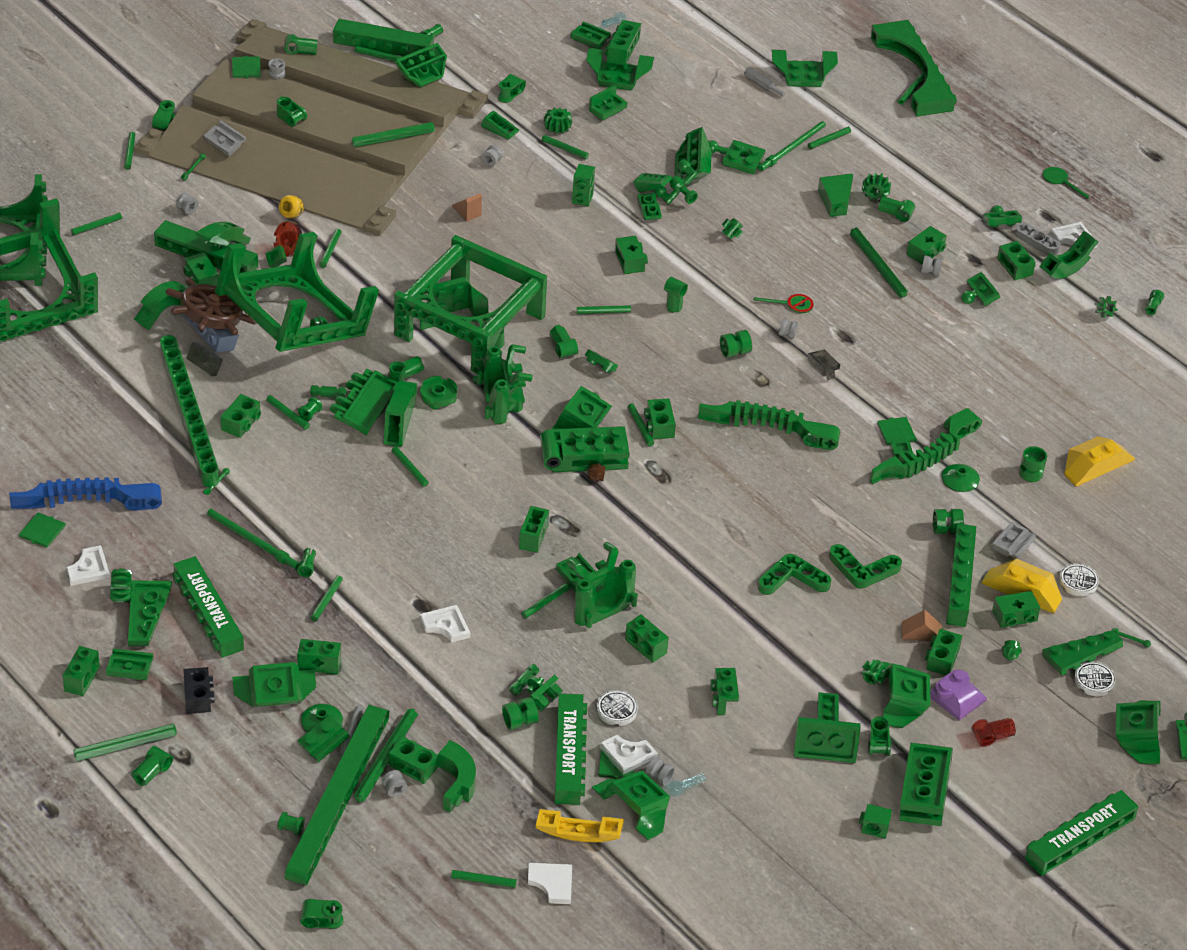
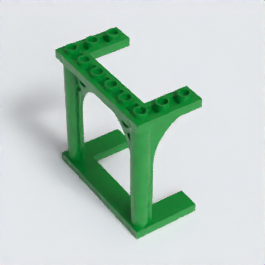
M35 174L34 186L29 195L23 200L12 205L0 206V223L15 226L22 232L40 227V203L48 201V196L44 195V192H46V181H43L42 174ZM29 222L35 223L30 227H24V225ZM31 233L30 247L26 248L19 258L0 266V281L34 280L35 286H42V280L46 278V268H43V266H47V259L44 256L47 255V246L42 240H39L38 233Z
M57 198L40 203V227L0 238V256L29 248L31 233H38L39 240L46 244L63 277V291L54 303L36 311L10 309V303L7 298L0 300V342L98 312V277L95 272L81 276L60 237V204ZM65 299H70L74 302L64 304L62 301ZM15 315L17 319L10 321V316Z
M314 232L299 234L291 265L243 273L239 272L246 246L243 243L227 245L215 293L218 296L227 295L277 342L275 348L279 352L365 336L379 289L376 286L361 288L354 311L322 282L317 272L313 251L318 235ZM274 286L297 289L314 297L340 321L300 329L308 302L305 299H297L288 302L281 326L261 308L256 301L255 294L262 288Z
M455 235L451 238V247L404 293L398 290L394 294V336L410 342L413 339V319L417 318L471 343V371L478 374V371H483L484 373L487 350L495 345L505 326L526 304V314L539 320L545 317L547 275ZM470 261L522 284L498 309L482 316L465 317L452 314L441 308L433 297V289L436 283L450 269L451 280L465 277L470 282ZM422 300L430 301V303L427 304V303L423 302ZM472 322H476V323L479 324V327H477V326H475V325H473V324H471V323H472Z

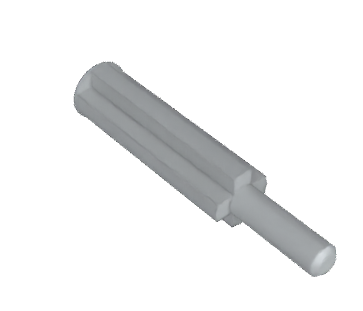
M751 67L746 68L745 76L766 90H773L780 96H785V92L774 86L775 83Z

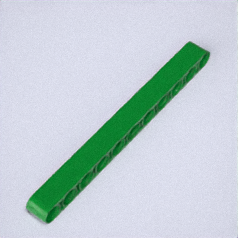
M165 335L160 339L161 357L201 482L205 487L216 486L219 483L217 461L177 339L172 335Z
M370 704L367 706L287 865L285 880L305 886L309 883L388 723L390 710Z

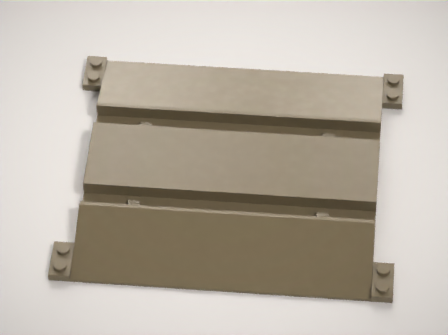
M251 19L236 35V42L241 44L234 48V57L260 56L261 77H249L248 79L233 78L232 61L224 59L192 94L193 104L191 107L182 105L165 132L151 128L134 146L135 153L185 170H189L198 160L199 155L204 153L206 158L201 160L193 169V173L279 202L284 196H298L304 203L305 211L381 236L396 217V210L385 207L386 203L454 118L460 114L474 119L488 101V95L475 90L470 93L439 82H433L420 88L405 80L396 68L319 43L317 44L316 55L303 53L290 55L286 53L284 48L285 37L290 34L267 27L266 23L259 20ZM289 43L288 45H289V46H295L296 44H295V43ZM279 58L285 61L284 69L286 74L284 78L272 79L269 77L268 63L270 60ZM284 96L289 97L306 110L307 119L299 121L294 127H290L286 122L277 117V99ZM220 120L244 135L247 140L230 157L204 140V135L212 127L217 126ZM429 122H432L435 127V131L432 133L353 147L352 137Z

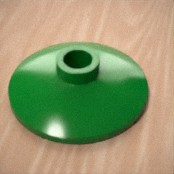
M952 464L947 466L942 472V481L951 490L969 492L979 485L980 477L978 472L968 465Z
M315 704L303 712L301 724L303 729L309 732L330 715L342 726L343 716L335 706Z

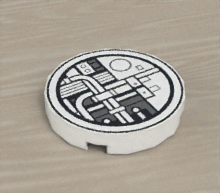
M1074 563L1062 569L1059 582L1067 593L1084 597L1096 591L1099 584V576L1091 567Z
M1085 662L1076 669L1074 682L1087 695L1104 696L1114 688L1115 675L1108 666L1100 662Z
M613 690L604 693L598 699L597 714L603 722L613 726L614 724L624 726L636 718L638 704L631 694L625 691Z

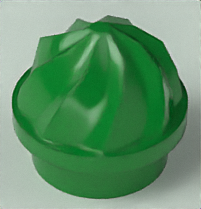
M316 316L310 320V327L328 324V321L321 316Z
M1015 640L1005 641L1001 649L1003 656L1008 660L1018 659L1019 654L1022 652L1020 643Z

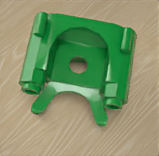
M511 344L508 348L506 360L502 359V351L499 347L492 346L487 350L484 373L483 371H478L477 384L481 385L484 382L483 392L486 401L484 418L486 420L491 418L494 423L501 425L506 423L510 411L520 412L523 410L525 398L522 387H526L525 381H532L533 375L521 373L523 372L521 363L514 364L512 359L514 352L525 354V346Z
M609 542L603 544L604 549L609 551L607 561L605 562L603 559L595 563L598 571L588 572L572 558L567 560V565L576 571V575L581 579L575 585L574 621L580 626L586 625L587 628H591L592 624L625 610L629 605L632 607L637 606L638 594L635 593L636 565L633 561L627 559L622 561L619 567H616L615 563L619 551L617 547Z

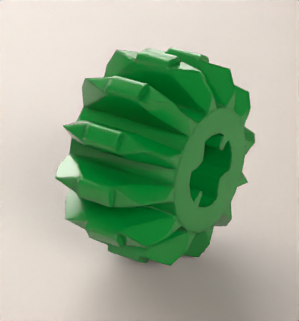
M555 107L552 110L548 109L544 116L545 129H549V132H555L556 134L558 132L562 134L564 131L568 132L572 125L571 112H567V109H561V107L559 109Z
M876 171L873 175L869 173L862 182V191L865 192V197L870 196V200L874 198L877 202L882 196L887 197L891 191V182L888 181V177H883V173L878 175Z
M119 568L113 569L111 572L110 598L112 601H117L118 603L130 601L132 572L130 570Z

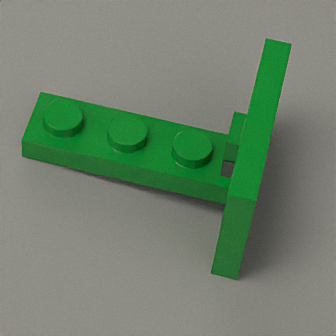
M818 692L817 719L798 717L794 757L856 763L861 723L839 721V694Z

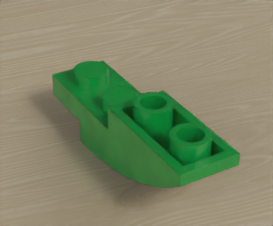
M227 221L209 224L196 232V236L202 238L201 242L217 247L221 245L227 246L229 242L249 244L251 237L243 234L244 228Z

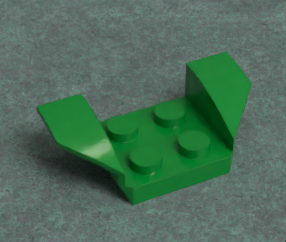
M589 48L586 61L597 75L599 86L611 87L615 85L617 89L633 90L637 80L652 70L654 57L640 55L638 65L627 63L624 66L603 61L604 50Z
M771 49L772 63L784 73L788 86L821 87L825 76L838 64L837 51H822L821 62L787 61L786 50Z
M465 277L437 283L433 289V297L436 303L448 312L468 308L473 317L489 313L488 298L475 289ZM420 320V330L434 327Z
M580 386L561 412L552 429L598 427L612 408V405L602 400L598 394Z
M883 661L887 670L885 676L889 678L890 701L883 709V717L889 721V726L904 728L922 716L931 705L930 674Z
M295 662L256 665L249 669V675L232 677L234 695L252 707L254 705L262 707L301 703L317 687L315 669L299 671L298 664Z
M1140 700L1133 703L1116 704V739L1119 741V745L1139 764H1160L1158 716H1161V700Z
M642 770L621 779H606L592 786V789L604 800L617 794L639 815L635 829L647 840L663 833L670 795Z

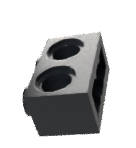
M208 667L183 669L186 714L211 712V704L215 703L214 691H210V688H214L213 675H209Z

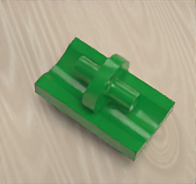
M555 674L544 684H542L544 682L542 677L536 678L532 676L527 680L529 687L526 690L528 693L534 692L530 697H532L537 709L541 712L550 704V701L544 696L545 694L555 700L559 697V693L563 692L556 683L559 678Z

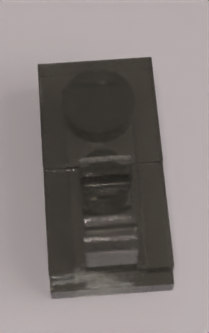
M192 342L186 359L211 376H217L223 361L222 358L196 342Z
M825 349L808 353V360L822 372L823 376H827V380L835 379V370L840 369V363Z

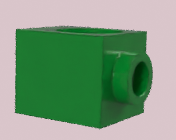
M867 804L866 811H861L859 824H862L861 833L886 839L892 809Z

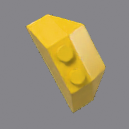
M1097 436L1068 450L1064 476L1077 487L1134 461L1135 457L1112 439Z
M1019 559L990 568L982 580V584L1008 595L1032 591L1040 608L1053 614L1062 601L1053 573Z

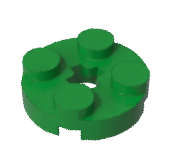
M432 376L423 381L422 387H420V397L431 409L448 406L457 400V385L450 378L445 380L441 379V376Z

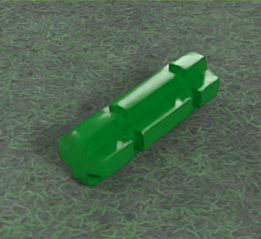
M311 385L310 395L316 397L321 395V397L330 398L343 396V398H346L347 388L339 387L337 389L334 386L319 387V385Z
M536 664L529 665L526 671L509 687L512 695L516 696L528 685L527 680L539 673L540 669Z

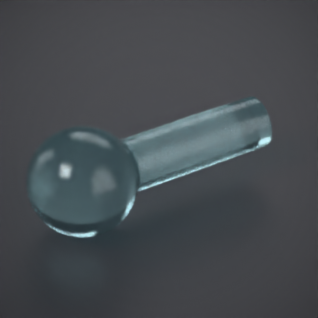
M618 12L613 18L603 20L602 26L606 27L615 23L621 24L622 20L627 19L626 15Z
M701 773L682 782L673 780L668 784L667 791L672 796H680L685 789L706 781L705 775Z

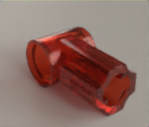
M1012 718L993 722L981 719L976 721L971 727L979 745L982 747L990 746L997 739L1015 736L1016 733L1015 723Z

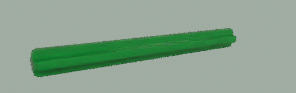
M852 228L850 235L897 295L900 298L906 297L908 290L859 228Z
M407 709L354 794L357 802H365L389 763V752L402 737L406 736L416 720L418 713L415 709Z

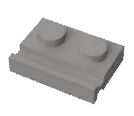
M222 120L204 135L205 141L229 157L241 147L243 142L247 141L244 135Z
M1012 521L992 543L991 549L1007 557L1011 556L1014 559H1018L1035 540L1036 533L1031 534L1028 532V529Z

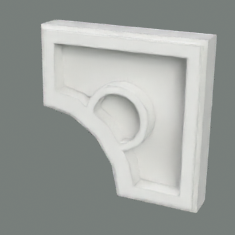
M1082 222L1052 228L1050 229V235L1060 244L1073 245L1083 231L1088 233L1089 231Z
M101 545L82 549L80 559L75 564L66 567L70 586L110 578Z
M457 605L419 614V620L425 633L434 632L442 634L451 643L470 638V631Z
M618 735L600 742L599 746L623 775L658 756V753L647 740L630 742Z
M529 863L528 885L536 886L543 890L548 896L549 903L571 904L572 865Z

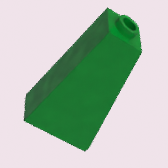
M398 382L385 412L383 444L403 446L416 402L417 383Z

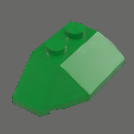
M435 43L396 59L394 62L405 80L421 88L443 78L447 55L440 45Z
M700 127L686 134V139L675 154L674 176L681 177L682 179L688 176L686 173H682L677 166L683 159L688 161L691 167L698 173L694 178L695 180L711 173L712 151L703 127Z

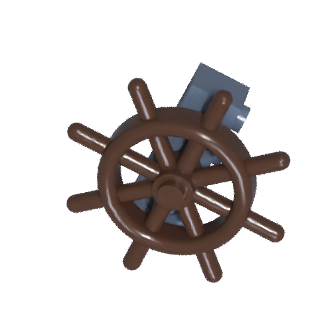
M187 278L185 283L189 287L184 292L171 288L166 289L167 295L180 299L179 307L171 308V313L173 315L181 314L216 353L235 349L239 336L238 329L235 326L239 324L240 320L253 325L257 324L248 315L243 314V310L227 295L218 296L215 293L216 286L196 284L191 278Z

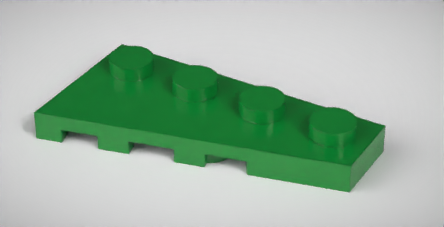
M132 580L128 646H149L172 589V581Z
M1114 630L1106 631L1094 636H1087L1086 638L1071 640L1067 643L1042 649V656L1062 676L1067 674V670L1070 668L1075 670L1081 667V663L1085 661L1092 662L1096 660L1098 655L1105 656L1123 647V639Z

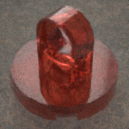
M290 221L280 223L274 232V236H276V243L273 242L274 248L281 245L285 250L286 257H293L299 234H302L300 226Z

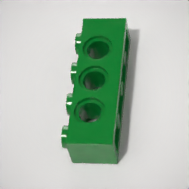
M622 20L621 24L617 25L616 32L613 33L612 39L609 40V45L605 49L608 63L626 66L640 39L642 23Z

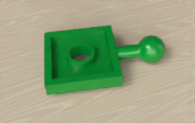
M714 140L708 141L712 154L716 152L725 154L722 165L755 175L766 151L765 149L737 140H733L729 149L719 146Z

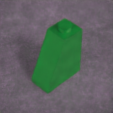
M852 173L819 178L818 192L830 217L847 215L853 182Z

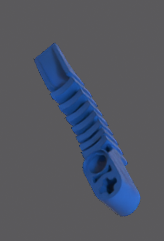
M90 477L85 478V480L75 478L73 481H71V478L66 479V481L57 479L56 482L47 480V483H39L32 490L9 493L11 509L45 508V497L49 498L50 508H54V496H58L59 504H64L63 496L65 495L68 496V502L73 501V495H77V500H82V494H86L87 500H92L91 494H96V501H101V494H105L106 503L111 502V499H116L123 503L128 510L157 509L162 505L161 487L156 483L121 485L119 478H114V482L109 480V477H105L104 480H100L99 477L94 478L95 480H90Z

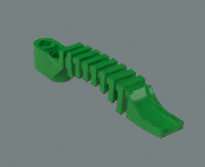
M736 400V402L729 401L723 405L699 403L698 419L729 425L730 416H734L735 427H739L740 417H743V425H748V418H752V425H756L758 419L761 420V426H765L766 421H769V427L774 428V424L778 423V430L781 431L783 430V425H787L786 434H791V431L796 432L803 439L804 444L809 447L834 450L839 444L841 431L837 426L806 421L803 419L804 413L799 412V416H797L795 410H790L789 412L786 411V408H781L780 410L776 406L770 408L766 404L759 406V403H754L753 405L747 401L741 403L740 400Z
M969 408L957 412L944 422L943 427L948 431V434L940 433V438L935 439L936 444L932 442L930 443V448L928 446L923 447L924 453L918 449L916 450V455L910 451L907 457L903 452L898 453L899 459L894 456L872 469L870 483L873 485L886 478H911L912 474L917 475L920 470L925 471L927 466L930 468L934 462L937 464L940 462V459L944 460L947 455H952L953 450H959L960 440L978 430L982 425V419Z

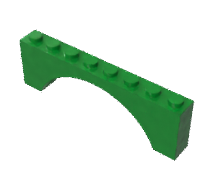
M902 20L872 25L870 38L876 48L890 50L903 55L916 64L925 75L926 82L912 94L911 108L916 117L954 111V106L957 103L956 95L952 93L950 85L946 83L944 75L940 73L938 65L934 63L932 56L928 53L926 46L922 43L920 36L916 33L910 21Z

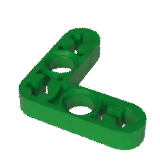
M841 544L831 546L829 552V559L857 588H866L897 574L901 570L902 560L896 555H888L863 566ZM851 564L854 568H847L845 565ZM878 569L882 573L876 574L872 572V570Z
M786 554L760 577L758 584L759 592L770 595L793 576L818 592H827L831 587V577L797 555ZM802 571H809L811 574H810V575H804V574H802L801 572H802ZM775 572H781V573H783L784 575H783V576H776L774 573H775Z

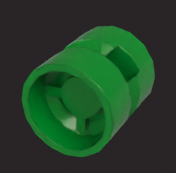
M746 329L737 331L734 334L728 333L720 336V348L725 358L737 356L738 353L742 355L752 351L751 336Z
M1030 446L1023 451L1019 469L1022 479L1029 482H1037L1043 478L1047 461V453L1044 449Z
M934 509L933 511L934 534H946L947 531L955 534L957 523L964 524L962 509H950L949 512L946 509Z
M532 697L521 699L518 701V704L510 702L502 705L503 719L509 730L521 728L523 723L528 726L539 721L538 710Z

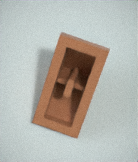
M481 193L452 204V206L466 221L481 216L482 195Z
M924 609L902 621V639L931 641L933 635L937 636L939 629H942V624Z

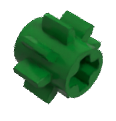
M734 217L731 220L727 218L722 223L724 227L722 232L730 239H733V237L739 238L742 235L743 231L741 228L743 225Z
M1107 296L1106 299L1099 297L1100 301L1095 303L1097 308L1095 313H1101L1102 318H1106V316L1113 317L1112 313L1118 311L1115 305L1117 301H1111V296Z
M873 659L871 662L867 660L862 666L863 671L861 674H863V679L867 683L876 685L877 682L882 683L885 680L887 670L884 663L880 660Z

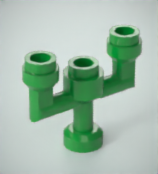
M683 159L677 166L682 173H686L688 176L684 180L678 176L672 177L670 186L673 191L670 194L667 193L665 187L654 189L655 195L658 198H662L668 205L680 192L685 195L684 200L688 204L694 203L698 198L697 192L694 190L689 191L686 188L698 173L691 167L688 161Z

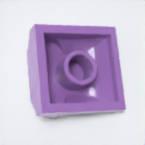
M963 670L950 672L939 680L930 691V698L959 721L987 701V697L969 681L968 673Z

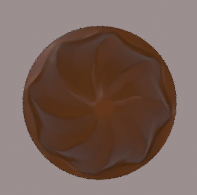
M600 463L591 465L587 471L589 478L596 482L604 481L606 466H601Z

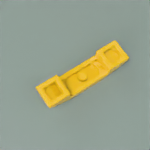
M540 809L535 826L536 829L563 839L579 842H606L620 839L624 819L602 817V821L599 822L561 817V811Z

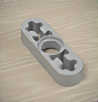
M1027 223L1017 224L1015 230L1017 238L1047 255L1049 253L1054 255L1059 253L1060 243Z

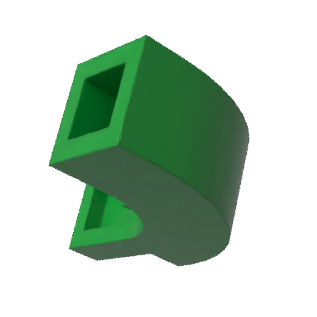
M1083 231L1069 250L1061 255L1049 253L1039 267L1053 278H1066L1079 271L1091 259L1089 254L1099 241L1088 232Z
M176 281L164 282L154 287L140 301L143 306L134 320L145 329L150 330L166 308L172 305H180V299L167 295L166 289L171 288L184 292L187 287Z
M451 740L438 753V767L451 773L456 778L453 785L443 795V809L449 813L455 806L458 807L462 800L470 802L476 787V766L472 756L466 749Z

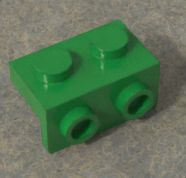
M613 85L590 97L589 111L603 121L626 109L628 102L616 94L617 87Z
M715 668L714 679H710V690L714 691L712 706L716 707L717 715H725L727 702L739 701L735 668Z

